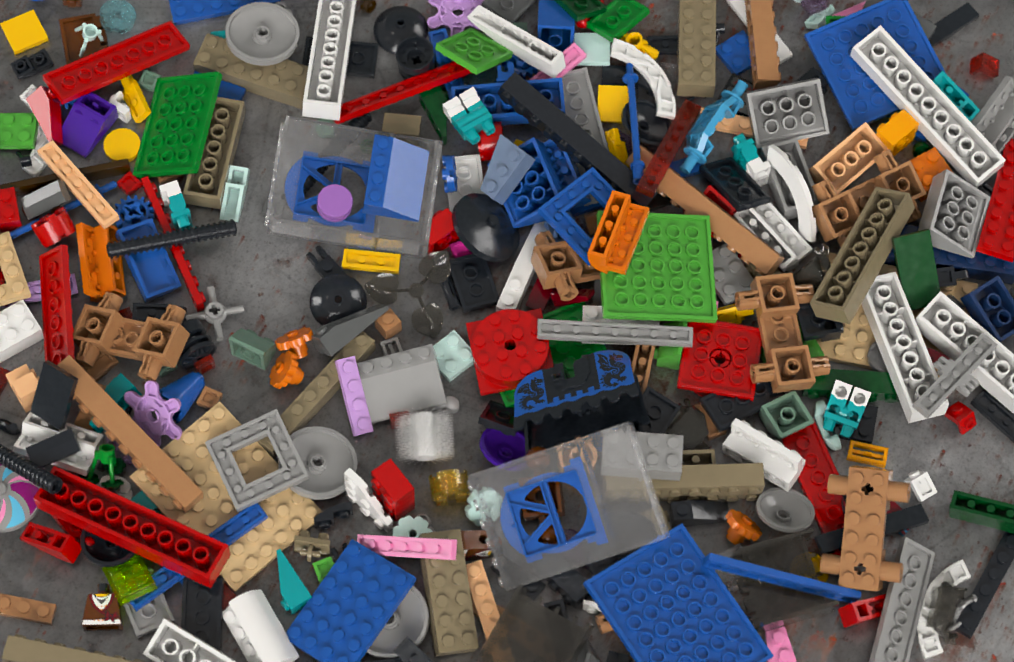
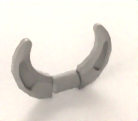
M976 595L967 596L955 607L946 623L948 630H955L962 624L960 621L956 623V620L969 603L978 600Z

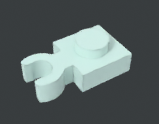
M824 3L820 6L818 12L814 11L804 22L806 28L818 29L825 26L826 16L835 12L833 4L827 8Z

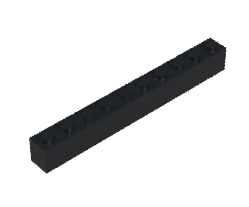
M516 72L500 87L498 95L503 102L510 104L516 113L523 115L547 139H551L556 143L561 151H565L570 155L575 163L583 166L586 172L593 167L615 191L630 194L631 203L647 207L654 200L657 192L646 182L642 185L634 184L632 170Z

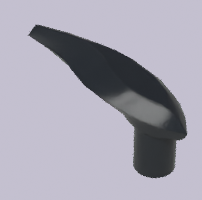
M0 418V429L12 435L21 433L16 423Z

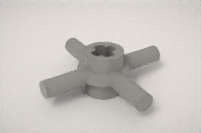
M209 286L207 287L209 304L204 309V312L188 314L186 317L187 320L205 319L208 323L214 325L216 341H222L224 338L221 323L226 319L227 315L243 313L244 307L239 305L225 308L224 305L217 302L215 287Z

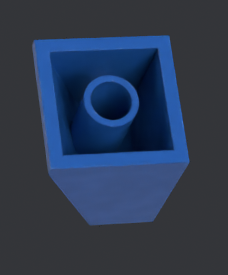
M539 0L537 38L563 52L574 43L575 20L555 0Z

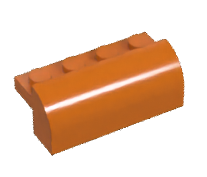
M612 190L587 253L591 266L605 274H608V271L626 275L650 213V208L631 203L630 194Z
M81 222L76 224V238L84 294L89 295L90 301L96 303L103 300L106 292L114 293L121 298L126 296L122 257L120 255L119 258L115 256L113 259H110L106 248L107 242H118L115 237L118 227L110 225L104 230L101 225L91 227Z

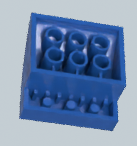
M533 137L519 145L521 149L536 160L504 203L513 228L546 221L537 212L538 209L581 176L571 156L565 151H561L551 139L543 143ZM590 195L570 209V211L591 202Z

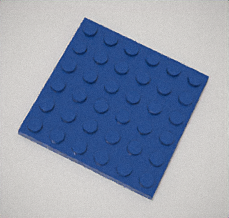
M883 0L804 35L852 131L865 122L871 124L901 111L850 56L852 48L880 25L931 80L942 70L945 72L908 0Z

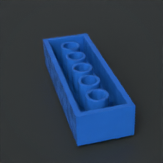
M562 78L526 80L565 114ZM504 82L451 86L452 99L456 96L459 98V94L474 87L480 100L492 115L493 122L501 121L502 126L529 124L523 115L516 113L514 108L510 104L503 102L498 95V91Z

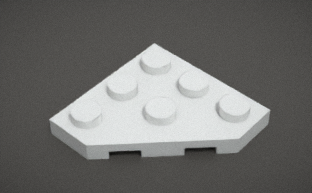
M349 468L344 473L347 499L353 504L356 502L365 516H371L374 519V524L380 530L384 529L389 532L393 528V520L388 514L384 516L383 506L373 494L369 495L370 491L367 488V484Z

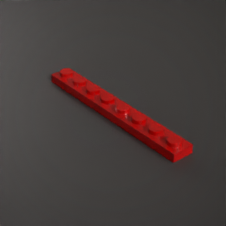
M453 61L343 103L340 121H333L336 125L344 123L350 119L471 74V72Z
M148 176L141 178L143 189L150 201L151 207H153L162 232L164 234L166 231L172 232L175 228L171 229L169 225L171 219L168 212L164 213L162 209L164 208L162 198H157L156 192L158 190L154 181L150 182ZM179 244L178 247H175L173 245L170 251L197 312L203 311L206 299L203 292H199L197 289L199 283L196 276H192L190 273L192 267L189 260H185L183 257L185 254L183 246Z

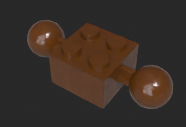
M532 447L526 454V464L530 469L534 470V477L545 474V469L551 461L550 453L544 447ZM534 477L519 478L520 486H523ZM548 482L558 516H565L562 482ZM540 486L535 487L525 497V501L546 505ZM522 508L523 518L526 521L539 519V525L549 515ZM550 525L540 536L539 542L545 544L558 543L553 525Z

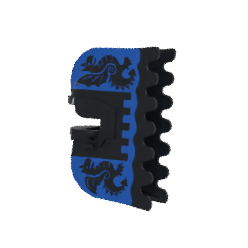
M603 350L582 355L580 359L576 360L573 364L575 377L570 378L563 362L555 364L552 368L542 369L524 377L514 392L513 429L514 431H519L524 428L526 454L535 446H541L547 449L548 452H553L559 442H562L566 447H571L574 445L577 437H581L583 441L588 442L593 439L595 432H601L603 435L604 429L613 430L615 426H619L621 430L627 431L631 428L633 421H638L640 425L651 423L646 411L642 390L637 376L633 373L632 362L629 356L617 350Z

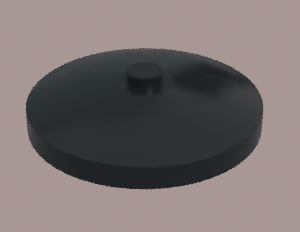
M479 193L468 194L456 203L452 212L453 226L461 242L473 254L487 261L501 262L507 260L516 252L520 242L518 228H513L503 205L494 201L489 196Z

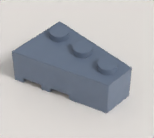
M500 134L480 190L494 201L503 205L536 159Z

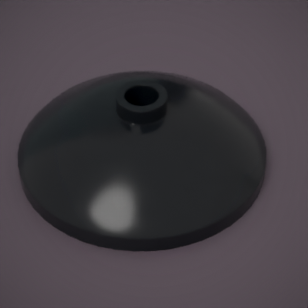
M395 6L386 9L378 16L374 24L376 42L383 50L395 55L398 44L407 37L420 36L426 39L428 37V25L424 16L419 11L407 6Z
M636 99L640 144L650 147L664 145L672 135L673 129L670 119L656 116L655 103L644 99ZM628 102L622 110L621 120L626 132L631 136Z
M332 274L322 278L314 286L310 295L311 313L320 325H326L367 308V297L364 288L356 279L345 274ZM341 297L342 301L336 303L335 298Z
M82 530L80 537L82 551L89 561L98 566H119L129 561L135 555V553L118 545L109 547L114 543L86 530ZM89 536L94 539L95 543L93 546L86 544V537Z

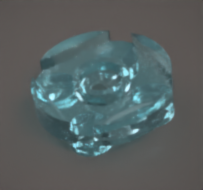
M109 0L100 8L99 20L102 27L107 31L123 34L133 28L137 15L134 7L125 0ZM115 14H120L121 19L118 17L114 18Z

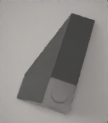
M377 304L320 326L312 336L315 350L332 357L390 308L387 305Z

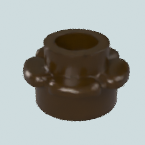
M361 0L360 9L366 13H372L377 6L375 0Z

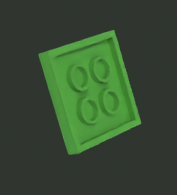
M472 27L437 42L435 50L442 53L443 56L450 58L476 75L511 59L513 54L509 49Z

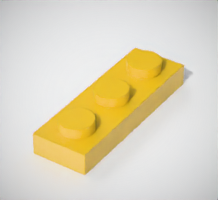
M344 248L342 269L399 274L401 254Z

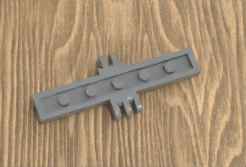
M982 333L955 361L952 359L947 360L941 356L933 364L938 370L937 373L940 377L914 402L912 407L928 419L955 390L968 397L970 392H973L975 387L979 385V381L971 373L993 352L998 344Z

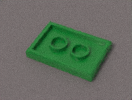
M613 0L606 6V13L594 16L586 23V26L608 41L613 42L614 38L620 39L650 13V9L636 0Z

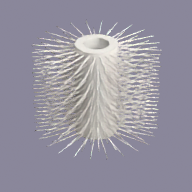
M416 411L411 417L413 419L403 417L395 419L402 420L400 422L397 421L401 424H395L401 425L397 427L401 429H395L400 430L395 432L401 433L397 434L400 437L395 438H402L398 440L407 442L401 443L405 444L402 447H407L404 448L406 451H401L406 452L402 455H414L412 457L404 456L403 458L416 459L418 462H433V460L442 457H454L448 456L453 454L450 452H455L449 451L454 449L449 448L453 447L450 444L454 443L443 442L449 439H443L448 437H444L445 434H442L445 433L443 430H447L444 427L449 429L451 427L435 426L437 425L435 424L436 422L448 425L452 422L446 421H449L448 418L453 417H446L450 415L443 414L438 415L444 417H438L430 412L421 411L418 413Z

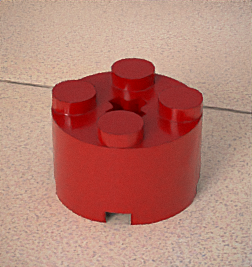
M501 121L493 122L495 133L487 136L483 130L478 133L481 138L478 142L481 162L491 161L500 134L503 135Z
M63 206L56 209L54 213H48L41 217L40 220L31 224L33 231L44 248L52 246L61 241L65 236H69L76 231L73 221Z

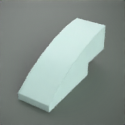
M230 165L228 180L225 184L220 220L230 221L233 219L235 222H239L250 176L249 168Z

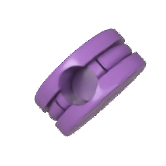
M331 184L320 191L317 199V210L322 218L330 222H340L351 213L353 197L346 187L339 184Z

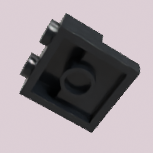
M810 303L799 304L800 309L796 315L803 341L821 339V342L840 339L841 333L844 332L841 322L816 317Z

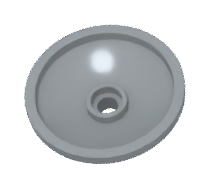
M780 487L768 489L759 495L756 502V512L760 519L769 527L781 532L792 533L805 530L814 520L815 510L811 501L800 492L792 489L789 492Z

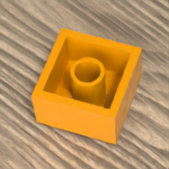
M903 109L899 113L895 112L886 124L882 123L876 129V135L891 150L895 157L913 142L919 123Z

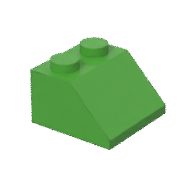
M671 322L664 324V326L687 327V322ZM660 346L655 348L654 359H657L656 366L679 370L683 347Z

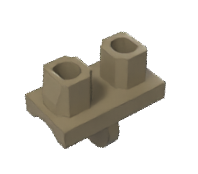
M301 530L299 535H295L294 552L307 556V562H312L313 557H329L331 542L329 534L320 533L317 539L311 538L309 531Z

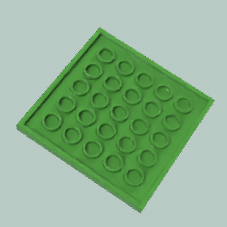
M602 210L597 212V227L604 212ZM649 213L626 275L608 271V274L600 272L603 319L716 323L718 318L710 216Z

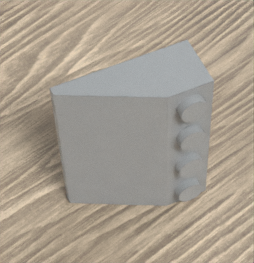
M819 78L744 92L756 148L795 138L801 140L830 134Z
M946 169L932 179L918 231L929 229L932 246L935 248L974 258L991 197Z
M432 344L357 363L372 424L408 415L406 413L412 414L411 412L427 410V407L431 409L447 404L438 360Z

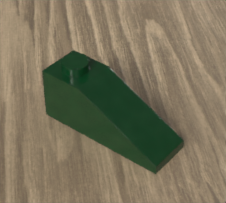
M439 85L419 93V102L443 145H446L447 116L444 114L443 104L449 98L445 89L442 90Z

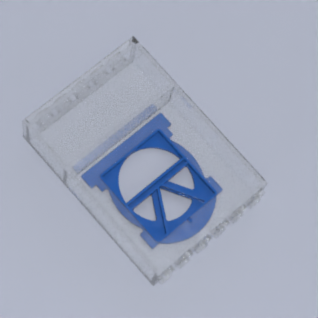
M286 116L285 122H281L265 217L264 227H268L267 234L425 259L429 245L443 141ZM375 134L394 137L429 151L419 222L362 213L363 207L356 214L347 217L343 221L330 222L322 218L320 214L311 208L312 205L317 204L318 195L308 199L304 197V183L309 175L325 187L331 184L340 185L343 167L357 173L366 186ZM335 165L333 183L320 174L317 169L323 166Z
M626 422L468 475V488L470 492H474L476 499L473 500L476 511H480L482 517L479 519L482 530H486L488 536L486 543L488 549L493 551L494 557H492V562L495 569L498 568L499 584L501 588H505V591L671 538L632 422ZM548 482L567 483L576 488L584 498L587 508L585 523L581 530L568 541L566 540ZM540 486L546 505L525 501V497L535 487ZM522 508L549 514L531 535H528L522 526L520 519V510ZM552 524L558 544L539 542L540 536Z

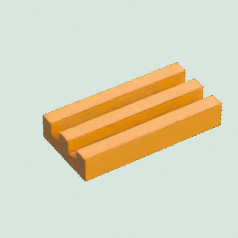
M850 440L846 460L885 468L889 448ZM853 447H857V448H861V449H866V450H871V451H875V452H880V453H884V454H883V455H879V454H874V453L868 452V451L856 450V449H853Z

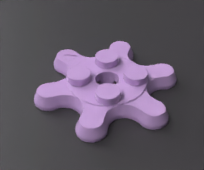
M428 0L432 6L438 9V13L428 18L427 25L432 30L439 27L448 28L451 30L450 36L471 27L481 31L468 20L467 16L478 5L481 6L484 0ZM455 10H461L463 12L461 15H459V17L453 14Z
M150 380L145 383V395L143 397L134 391H128L124 394L125 402L134 410L133 421L159 447L162 444L161 436L163 434L169 436L172 440H179L181 438L182 429L173 421L174 413L178 412L181 408V401L177 398H170L168 401L164 400L160 396L159 384L156 381ZM151 411H155L157 419L152 417Z

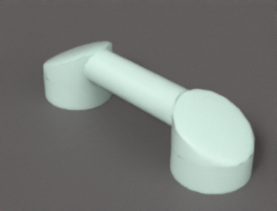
M824 400L817 401L814 408V418L824 443L833 451L840 450L842 446L839 436L837 434L830 436L829 432L823 429L824 419L822 416H824L826 404Z

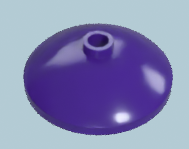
M487 428L482 433L479 442L480 449L486 459L494 466L506 471H523L529 468L526 464L525 436L523 432L519 430L515 436Z

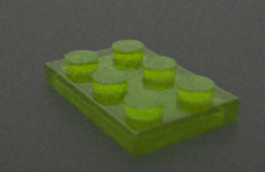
M135 554L129 561L119 566L102 568L120 606L157 589L142 557L138 554Z

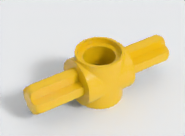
M638 32L626 33L619 39L636 46V49L644 54L647 53L652 59L658 58L659 51L649 46L648 41L643 39L642 35Z

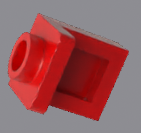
M960 401L947 408L945 417L958 425L959 432L962 435L976 426L974 411Z

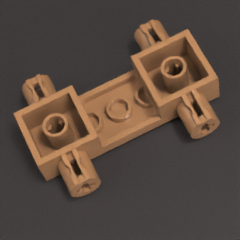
M889 149L873 157L881 174L838 195L834 191L829 178L811 186L819 201V204L812 207L813 217H816V224L824 241L828 242L836 238L840 247H842L875 187L910 193L915 209L906 224L921 218L922 215L915 199L925 195L926 192L911 161L909 160L898 165Z
M550 231L540 232L534 240L537 246H534L531 263L544 290L556 288L561 300L570 301L579 293L575 284L600 279V271L591 265L588 266L566 241L556 242Z
M793 273L756 276L750 284L751 290L735 293V305L738 311L751 309L756 311L766 363L752 364L750 366L751 381L753 384L771 382L773 393L810 389L816 382L815 376L829 375L831 367L827 356L811 357L808 345H803L796 313L800 309L799 304L810 303L814 296L813 285H795Z
M106 292L98 306L85 304L73 332V342L80 347L75 361L80 366L92 369L99 353L143 361L139 368L138 376L146 381H156L162 366L176 367L190 335L181 325L186 315L184 309L177 305L169 304L166 312L160 319L147 317L146 321L143 322L123 318L118 313L123 299L114 293Z
M853 465L849 467L848 476L829 475L828 494L846 496L841 555L823 553L820 562V572L839 575L838 586L878 592L882 589L883 581L901 583L903 563L885 561L886 549H883L886 514L890 510V501L908 503L911 495V484L892 481L893 470ZM869 484L870 487H873V491L868 492V490H866V486ZM861 563L863 567H866V570L863 572L858 567Z

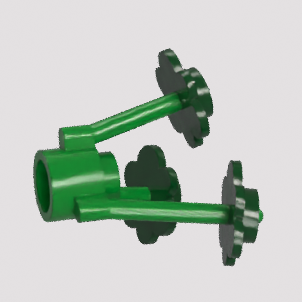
M102 444L99 446V450L94 451V459L87 476L78 474V477L93 484H99L98 475L94 473L99 459L104 464V469L110 474V480L102 482L101 486L107 488V490H117L120 485H124V482L121 479H114V473H122L123 469L126 468V463H124L123 458H116L114 445Z

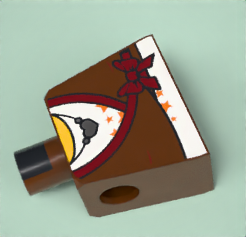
M490 530L461 531L465 562L488 558L493 549L502 548L501 537H491Z
M98 584L97 594H89L87 596L82 620L84 631L123 630L119 599L117 594L110 593L109 584Z

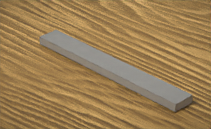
M538 319L537 339L692 348L693 327Z

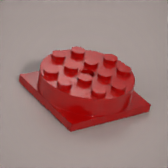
M541 308L529 311L505 309L494 312L483 320L466 323L481 396L516 389L517 385L527 375L554 367L549 340L537 339L538 319H543ZM509 343L510 346L515 347L513 350L506 349L507 347H509Z
M717 321L716 323L687 322V327H693L692 348L683 347L676 388L694 391L701 397L710 393H716L719 396L737 397L738 399H750V401H753L756 383L753 384L751 381L750 366L752 364H759L762 339L759 328ZM717 360L723 362V364H720V367H718L719 364L716 362Z

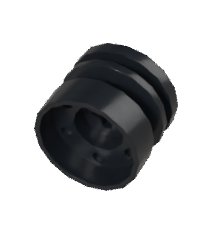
M410 36L398 44L395 52L399 72L404 80L437 68L433 46L426 38Z
M189 319L181 324L190 333L178 360L182 369L195 368L206 362L216 352L217 347L209 335H206V330L199 319Z

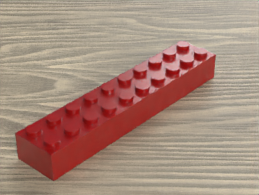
M53 466L50 473L63 480L61 490L57 494H51L40 487L33 498L38 509L209 588H212L231 556L227 544L56 466Z

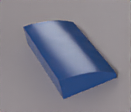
M150 218L117 230L115 237L119 242V240L137 239V237L142 238L144 235L148 237L149 234L154 236L155 233L158 235L159 233L153 219ZM166 249L149 250V252L143 251L141 254L137 252L136 255L131 253L130 256L125 254L126 262L144 303L166 295L182 286Z

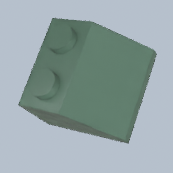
M240 328L229 338L231 355L263 370H266L276 353V346L271 339L266 337L263 339L249 329L244 330Z
M795 390L762 405L758 415L768 432L780 440L815 422Z

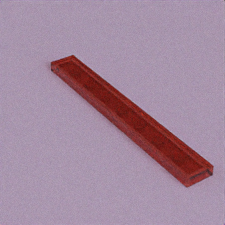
M686 99L684 100L635 191L651 198L654 197L702 106Z

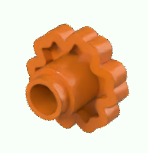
M310 327L292 330L284 334V336L277 338L275 344L279 351L289 350L298 355V359H301L308 355L306 342L312 340L314 334Z
M288 350L276 359V364L271 368L269 378H271L270 384L273 387L281 389L286 387L288 383L298 385L302 381L304 371L298 367V355Z
M734 509L729 510L726 514L727 523L730 525L726 538L731 543L739 545L746 538L757 541L761 537V528L747 515Z

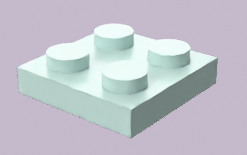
M455 330L433 346L440 373L449 383L474 364L470 346Z

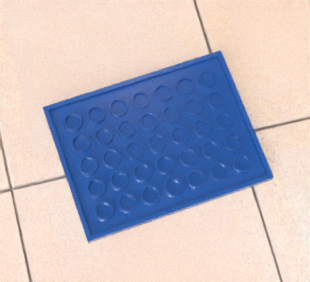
M683 524L678 525L588 579L583 585L635 662H767L772 659L774 655L716 571L703 566L705 555Z

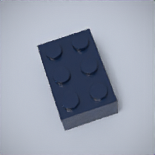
M999 275L960 298L972 319L999 342L1014 334V299Z

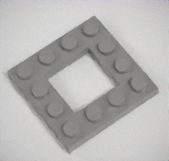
M277 409L205 442L237 512L310 478ZM268 436L283 468L246 484L232 453Z

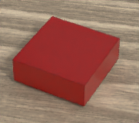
M131 171L117 181V186L127 196H131L142 187V182L132 175Z

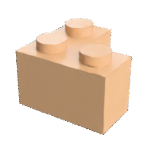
M24 364L5 374L27 413L31 410L40 377L37 376L33 368L29 369L27 364Z

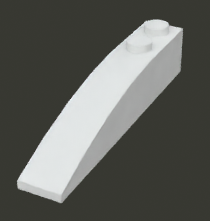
M478 5L467 16L469 21L495 42L509 49L515 56L548 76L556 78L566 67L564 55L561 51L484 7Z
M545 221L534 224L498 300L496 312L505 309L519 310L535 273L531 263L534 246H537L534 239L540 232L547 231L544 226Z

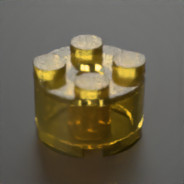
M459 469L443 470L436 472V477L432 478V474L428 476L431 499L433 502H436L437 506L447 505L448 501L456 500V503H463L471 495L467 470L463 469V473H459Z

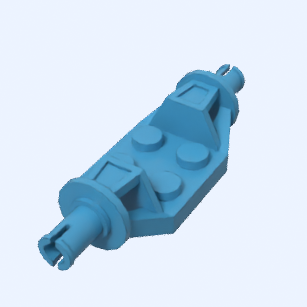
M738 80L732 91L723 90L721 93L722 99L706 106L686 135L687 146L684 147L683 151L687 158L679 167L683 173L690 174L696 163H706V157L714 148L708 137L715 132L717 123L723 120V118H734L739 108H743L744 101L741 99V96L748 88L744 81Z

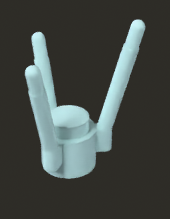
M83 23L74 29L75 32L83 30L84 42L79 53L80 58L84 54L88 41H93L96 36H98L101 42L104 41L101 34L102 31L98 30L93 24Z

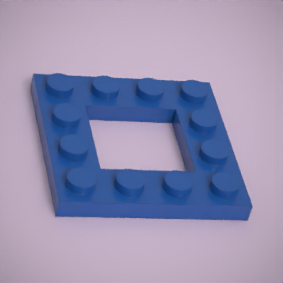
M593 167L543 204L537 211L588 266L591 264L588 261L587 253L593 238H590L567 212L590 194L605 209L611 192L614 189Z

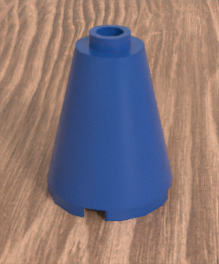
M190 372L159 389L160 396L164 400L168 401L170 398H177L181 401V408L173 415V420H176V423L183 420L205 386V379L198 372Z

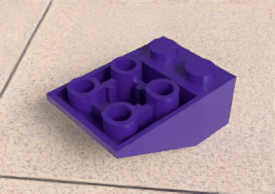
M93 92L79 97L62 125L63 145L87 158L118 119L116 106Z

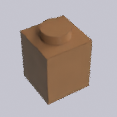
M390 308L375 320V328L385 340H388L402 331V322Z

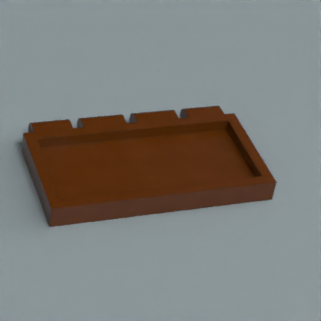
M95 13L59 19L66 64L81 59L79 53L84 42L83 30L75 32L74 29L83 23L93 24L98 30H101L104 41L101 42L98 36L93 41H88L81 58L109 47L107 45L106 30H104L103 16H96Z

